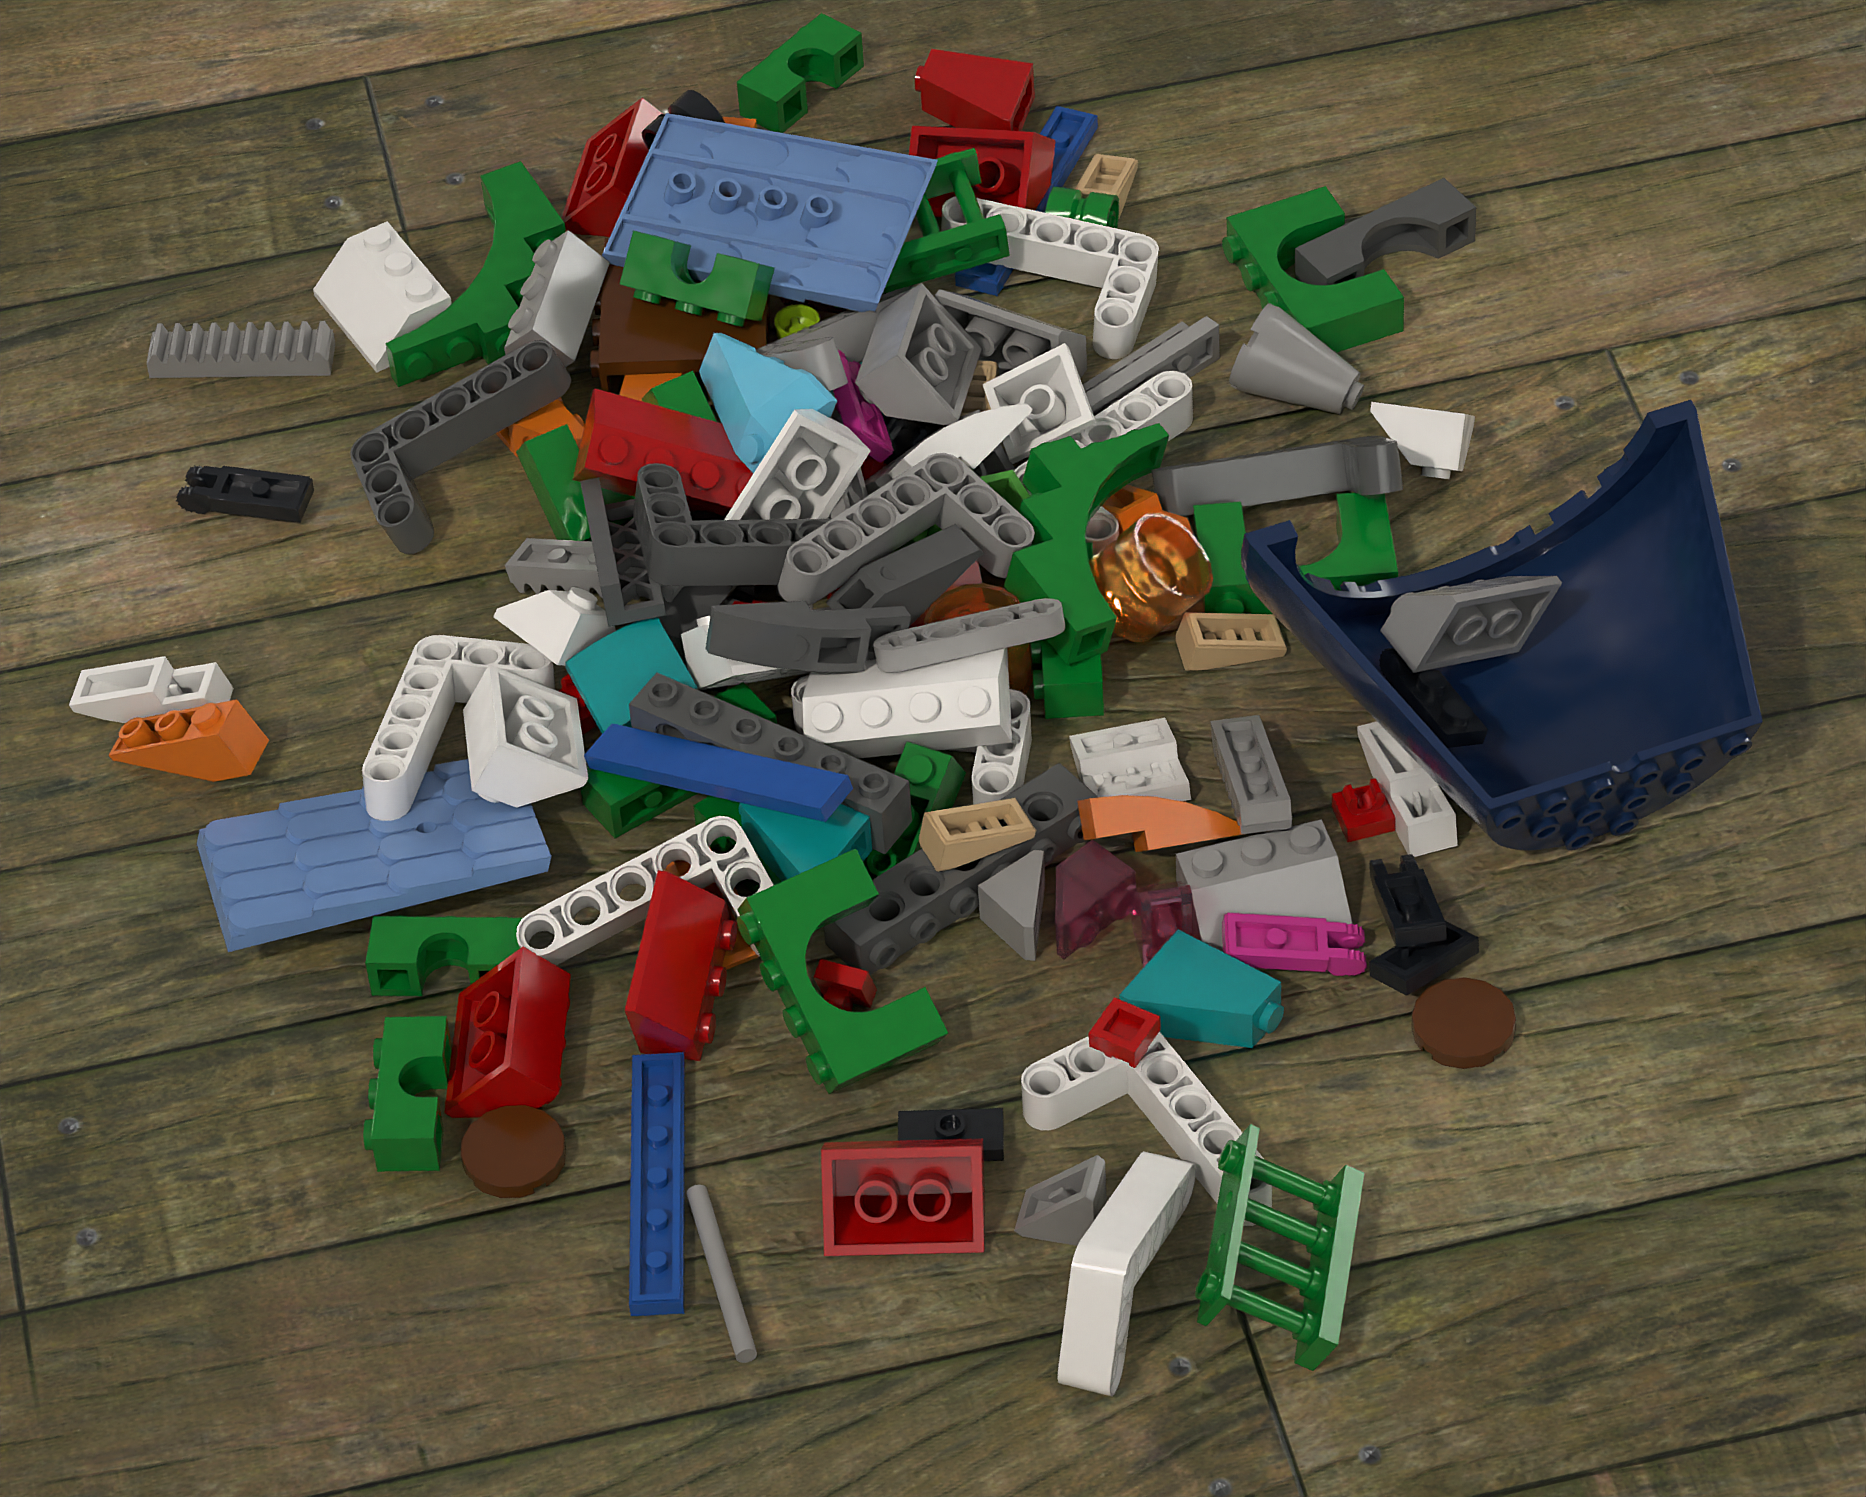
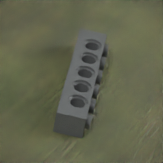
M656 672L629 703L632 728L848 775L853 789L841 804L870 816L872 849L886 854L912 822L908 780Z
M1056 764L1000 799L1016 798L1036 829L1034 838L962 866L939 872L935 870L923 849L917 851L872 880L879 895L868 907L824 926L825 944L848 966L866 970L870 975L879 969L890 966L902 954L920 943L929 941L937 932L959 918L970 915L979 906L978 885L1033 850L1044 851V864L1047 866L1055 857L1072 846L1085 842L1077 801L1098 798V796L1062 764ZM1004 819L999 820L1002 827L1008 826Z

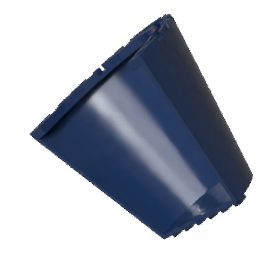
M1692 400L1648 412L1636 434L1623 449L1624 455L1622 458L1597 476L1602 487L1589 498L1584 490H1580L1565 503L1548 513L1553 521V524L1535 534L1529 525L1516 532L1512 538L1502 544L1486 547L1471 555L1429 570L1391 579L1377 580L1365 586H1357L1356 582H1343L1340 585L1342 591H1337L1330 580L1314 576L1310 573L1304 575L1301 568L1296 564L1295 549L1298 534L1291 520L1244 534L1241 548V565L1246 574V580L1258 599L1462 810L1500 846L1515 850H1543L1566 846L1567 850H1576L1590 843L1593 838L1609 832L1613 836L1625 834L1638 825L1639 819L1656 812L1684 796L1713 776L1733 758L1748 751L1752 746V737L1763 722L1697 409ZM1506 576H1557L1562 584L1519 652L1435 668V670L1441 672L1488 729L1483 744L1447 748L1386 680L1383 672L1380 671V654H1382L1384 649L1394 648L1380 631L1391 614V606L1399 597L1409 592L1419 593L1435 590L1443 586L1451 587L1473 583L1477 580H1490Z

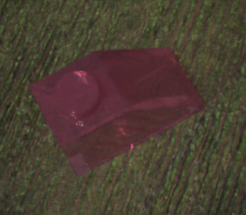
M1181 881L1152 884L1146 887L1130 889L1131 925L1144 968L1178 929L1193 937L1192 892L1190 885Z

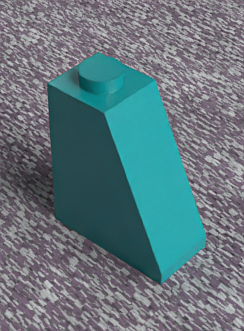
M739 803V814L741 815L744 833L754 851L781 881L796 876L855 848L862 861L872 851L870 816L843 804H840L828 820L823 822Z
M1179 929L1119 995L1120 1000L1160 1016V1033L1163 1037L1253 1048L1266 1032L1268 1034L1274 1032L1284 1014V1007L1281 1005V981Z

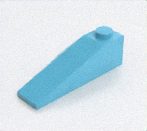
M723 333L713 334L699 373L735 454L754 474L794 410L814 409L830 418L837 400L812 373L803 369L790 368L784 365L783 360L759 354L754 347Z

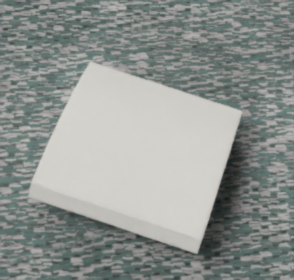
M1166 718L1069 736L1080 781L1098 797L1129 795L1154 796L1177 801L1191 800L1190 784L1179 762L1176 740Z

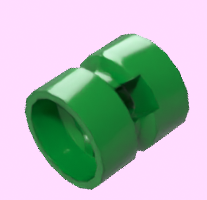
M1054 186L1050 192L1045 213L1117 229L1119 198L1117 195L1090 192L1085 199L1078 189Z

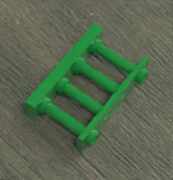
M975 148L958 153H950L936 159L938 160L915 215L923 237L904 242L883 294L1010 256L1006 227L1001 214L984 219L972 186L981 183ZM954 191L967 224L940 231L928 199Z
M1250 1124L1236 1141L1229 1140L1226 1143L1219 1157L1218 1169L1223 1171L1207 1266L1198 1281L1195 1291V1297L1200 1300L1197 1323L1207 1326L1228 1305L1292 1332L1293 1339L1297 1340L1294 1363L1314 1371L1339 1343L1364 1172L1345 1165L1331 1181L1325 1180L1322 1184L1255 1156L1260 1128ZM1251 1178L1313 1203V1209L1318 1211L1316 1225H1311L1248 1198ZM1244 1220L1305 1245L1306 1251L1311 1254L1309 1268L1307 1269L1241 1241ZM1237 1263L1298 1288L1299 1294L1304 1297L1302 1311H1296L1234 1285Z

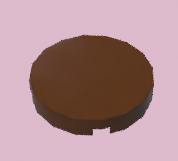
M1463 977L1443 980L1428 987L1415 1002L1411 1028L1415 1043L1421 1051L1423 1047L1427 1052L1431 1053L1432 1060L1444 1066L1467 1069L1483 1067L1493 1062L1494 1056L1500 1054L1503 1050L1505 1053L1512 1046L1516 1031V1016L1512 1002L1502 990L1486 981Z
M503 1106L486 1112L469 1126L462 1138L461 1161L466 1175L473 1180L474 1186L480 1191L499 1198H522L534 1194V1188L541 1186L545 1182L547 1187L556 1180L565 1165V1137L558 1122L545 1111L530 1106Z

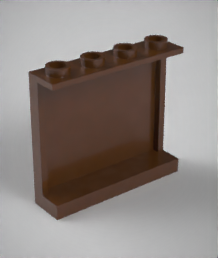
M609 238L604 239V249ZM609 264L594 305L595 315H601V317L592 319L593 345L599 346V350H591L592 378H600L601 390L609 392L610 375L699 372L714 333H723L755 349L761 348L769 344L770 294L767 297L762 320L745 319L744 326L741 327L716 320L718 311L703 307L702 315H696L675 309L677 301L675 299L662 296L660 304L634 298V288L620 285L624 267Z

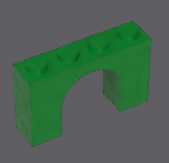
M1326 186L1226 217L1227 237L1222 239L1224 254L1229 263L1237 265L1247 290L1250 292L1254 291L1260 299L1262 310L1268 303L1280 307L1336 353L1404 331V296L1385 269L1333 285L1307 284L1292 278L1285 272V270L1295 264V248L1345 224V213Z
M693 371L651 388L642 398L643 402L717 422ZM568 424L525 441L516 453L556 539L592 542L581 483L573 480L579 448ZM601 488L604 505L635 499V497L630 495H623ZM634 517L609 522L624 526Z
M1357 493L1337 494L1336 529L1339 545L1324 559L1312 564L1299 566L1303 574L1310 573L1314 576L1328 579L1337 591H1342L1340 585L1343 582H1356L1357 586H1365L1377 580L1398 577L1385 493L1375 495H1359ZM1241 502L1193 505L1194 538L1198 547L1196 558L1204 613L1273 614L1250 588L1241 565V548L1244 534L1246 533Z
M856 848L747 897L737 909L740 914L737 917L739 931L748 945H755L763 961L760 963L761 975L772 992L778 991L786 1007L783 1010L785 1024L794 1038H801L809 1054L806 1056L807 1068L818 1085L824 1084L828 1094L938 1044L948 1034L926 987L872 1011L850 1012L839 1009L824 1000L815 990L808 977L805 956L812 934L828 924L868 907L879 895Z

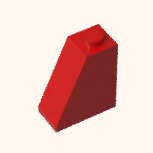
M931 49L925 65H919L917 68L915 91L921 92L922 111L955 128L1021 131L1035 98L1033 63Z

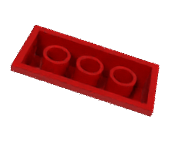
M596 388L593 390L573 480L580 482L599 477L601 488L635 497L637 476L640 468L647 464H665L679 472L689 511L714 512L726 518L753 473L735 454L722 423Z

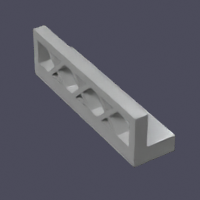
M1205 316L1190 327L1182 321L1082 384L1093 415H1097L1157 374L1165 371H1178L1190 378L1220 359L1219 324L1208 316Z

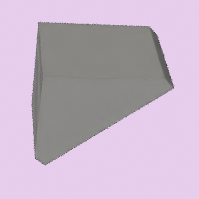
M1042 850L1031 851L978 885L980 919L1024 960L1031 961L1036 959L1045 892L1044 851Z
M1096 1155L1026 1189L1014 1231L1022 1237L1078 1246L1086 1231L1107 1203L1105 1160Z

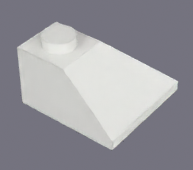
M1065 343L982 384L991 409L1025 403L1033 409L1003 440L1009 461L1012 464L1028 457L1031 448L1037 447L1044 442H1053L1071 436L1096 423L1071 352Z
M1371 402L1370 412L1389 437L1397 441L1399 450L1411 465L1423 466L1421 476L1450 479L1451 470L1463 471L1475 416Z
M572 587L570 591L547 590L497 608L494 614L495 619L556 665L565 666L569 659L586 647L616 631L615 626L608 627L605 610L596 604L598 599L590 592L576 587Z

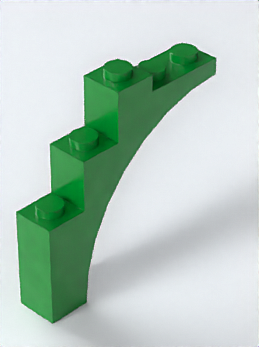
M520 161L480 176L484 210L494 227L492 246L484 266L469 288L444 312L423 326L386 343L391 377L398 388L479 357H483L489 365L505 356L504 347L511 331L508 323L512 315L520 307L523 298L520 294L521 288L531 276L535 263L532 261L533 255L544 241L548 239L553 241L565 233L564 222Z
M1160 423L1142 429H1133L1126 434L1102 442H1093L1083 448H1080L1071 436L1053 442H1044L1037 447L1031 448L1022 483L1032 495L1022 500L1019 513L1030 522L1035 534L1030 547L1013 552L1004 587L1018 604L1044 598L1056 599L1062 603L1065 630L1054 637L1047 638V641L1066 665L1108 651L1117 617L1100 593L1091 571L1085 538L1086 528L1090 519L1109 497L1131 481L1152 473L1153 469L1160 468L1169 439V434Z

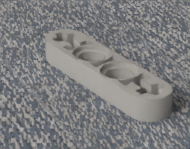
M1037 599L882 635L873 644L877 667L884 672H901L1054 637L1065 630L1062 603L1056 599Z

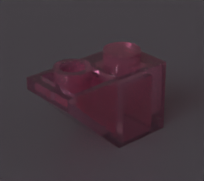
M1093 839L1056 866L1057 955L1063 960L1079 948L1090 945L1101 931L1114 921L1125 918L1132 911L1133 907L1137 905L1135 871Z

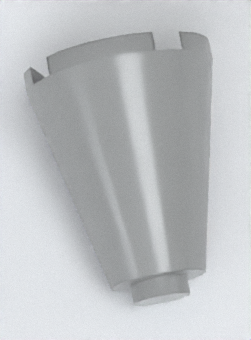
M1268 303L1250 329L1254 333L1248 344L1243 343L1229 378L1230 386L1241 392L1339 415L1345 407L1353 410L1365 386L1358 382L1361 373L1283 309Z

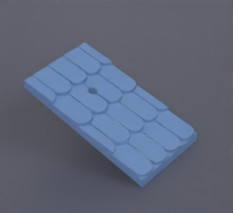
M666 113L602 256L610 262L609 264L624 267L634 230L691 245L687 268L692 280L700 282L705 280L713 269L716 254L720 253L775 267L768 293L770 295L804 302L807 299L858 312H867L869 310L875 312L938 160Z
M468 759L435 764L434 771L425 773L411 809L406 815L396 820L381 821L371 817L366 811L363 787L360 790L279 803L278 810L215 820L210 822L206 828L199 830L197 839L198 851L228 952L548 872L552 857L548 846L545 844V838L538 820L535 818L531 803L516 808L503 802L493 803L483 799L471 789Z

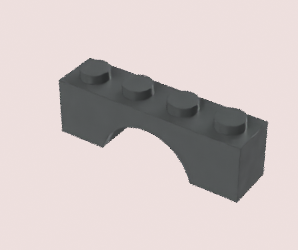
M1442 178L1295 248V279L1313 285L1342 283L1364 276L1365 268L1372 261L1385 254L1398 251H1415L1439 259L1475 242L1476 206L1445 178Z

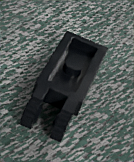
M194 465V467H190L185 476V481L190 487H181L177 494L176 502L181 506V509L191 513L194 511L197 514H206L211 510L212 512L301 523L313 495L314 486L310 476L230 466L218 468Z
M1394 648L1382 651L1379 666L1381 668L1380 671L1386 676V680L1447 748L1484 743L1488 729L1439 670L1430 669L1413 672Z
M1413 854L1402 855L1399 863L1400 872L1388 874L1382 859L1370 860L1369 869L1374 894L1396 948L1405 946L1422 947L1430 942L1447 940L1445 919L1424 869H1419Z

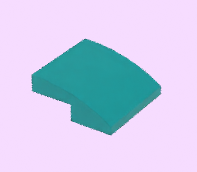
M658 617L636 621L616 630L577 653L565 665L568 674L602 734L612 723L632 728L629 703L656 672L694 689H698Z

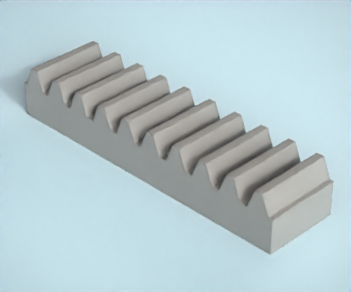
M288 321L283 322L281 330H276L271 322H266L263 330H258L253 322H248L245 331H240L234 322L229 323L227 331H222L217 323H211L209 331H204L198 323H193L191 331H185L180 323H175L173 332H168L162 323H157L155 332H152L148 352V373L150 378L331 376L335 351L333 329H330L325 321H320L318 328L313 330L307 321L301 322L299 330H294Z
M526 538L505 564L510 583H513L520 593H525L529 586H531L536 594L542 593L546 587L548 590L560 591L562 588L565 591H570L572 587L586 590L591 594L596 590L599 596L603 598L591 541ZM625 543L619 549L630 552L638 544ZM630 567L623 576L635 579L645 569ZM660 584L662 596L667 602H672L683 588V586H664ZM637 595L633 599L639 600L641 596Z
M1260 715L1210 721L1214 757H1216L1217 766H1219L1220 774H1222L1223 783L1225 782L1229 800L1231 799V806L1234 808V815L1237 817V824L1240 826L1241 834L1292 828L1291 799Z

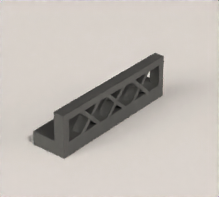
M599 477L580 481L608 627L666 616L660 583L650 579L647 573L634 518L624 526L609 522L634 517L635 499L604 505ZM626 542L638 544L630 552L619 549ZM630 567L645 569L635 579L623 576ZM637 595L651 599L650 601L626 605Z

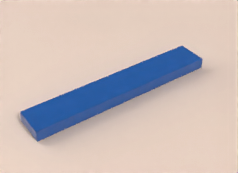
M1060 106L1055 107L1040 132L1041 135L1056 140L1051 185L1035 211L1045 213L1052 188L1054 186L1063 187L1098 128V115ZM985 263L956 272L955 283L958 287L998 296L1011 275L1013 268Z
M613 723L584 754L590 769L823 822L828 820L853 789L849 776L845 774Z
M684 1052L632 1055L631 1316L684 1314Z

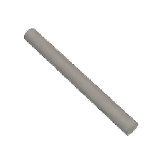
M694 1185L687 1190L688 1201L736 1360L740 1363H747L756 1358V1347L707 1187L704 1185Z

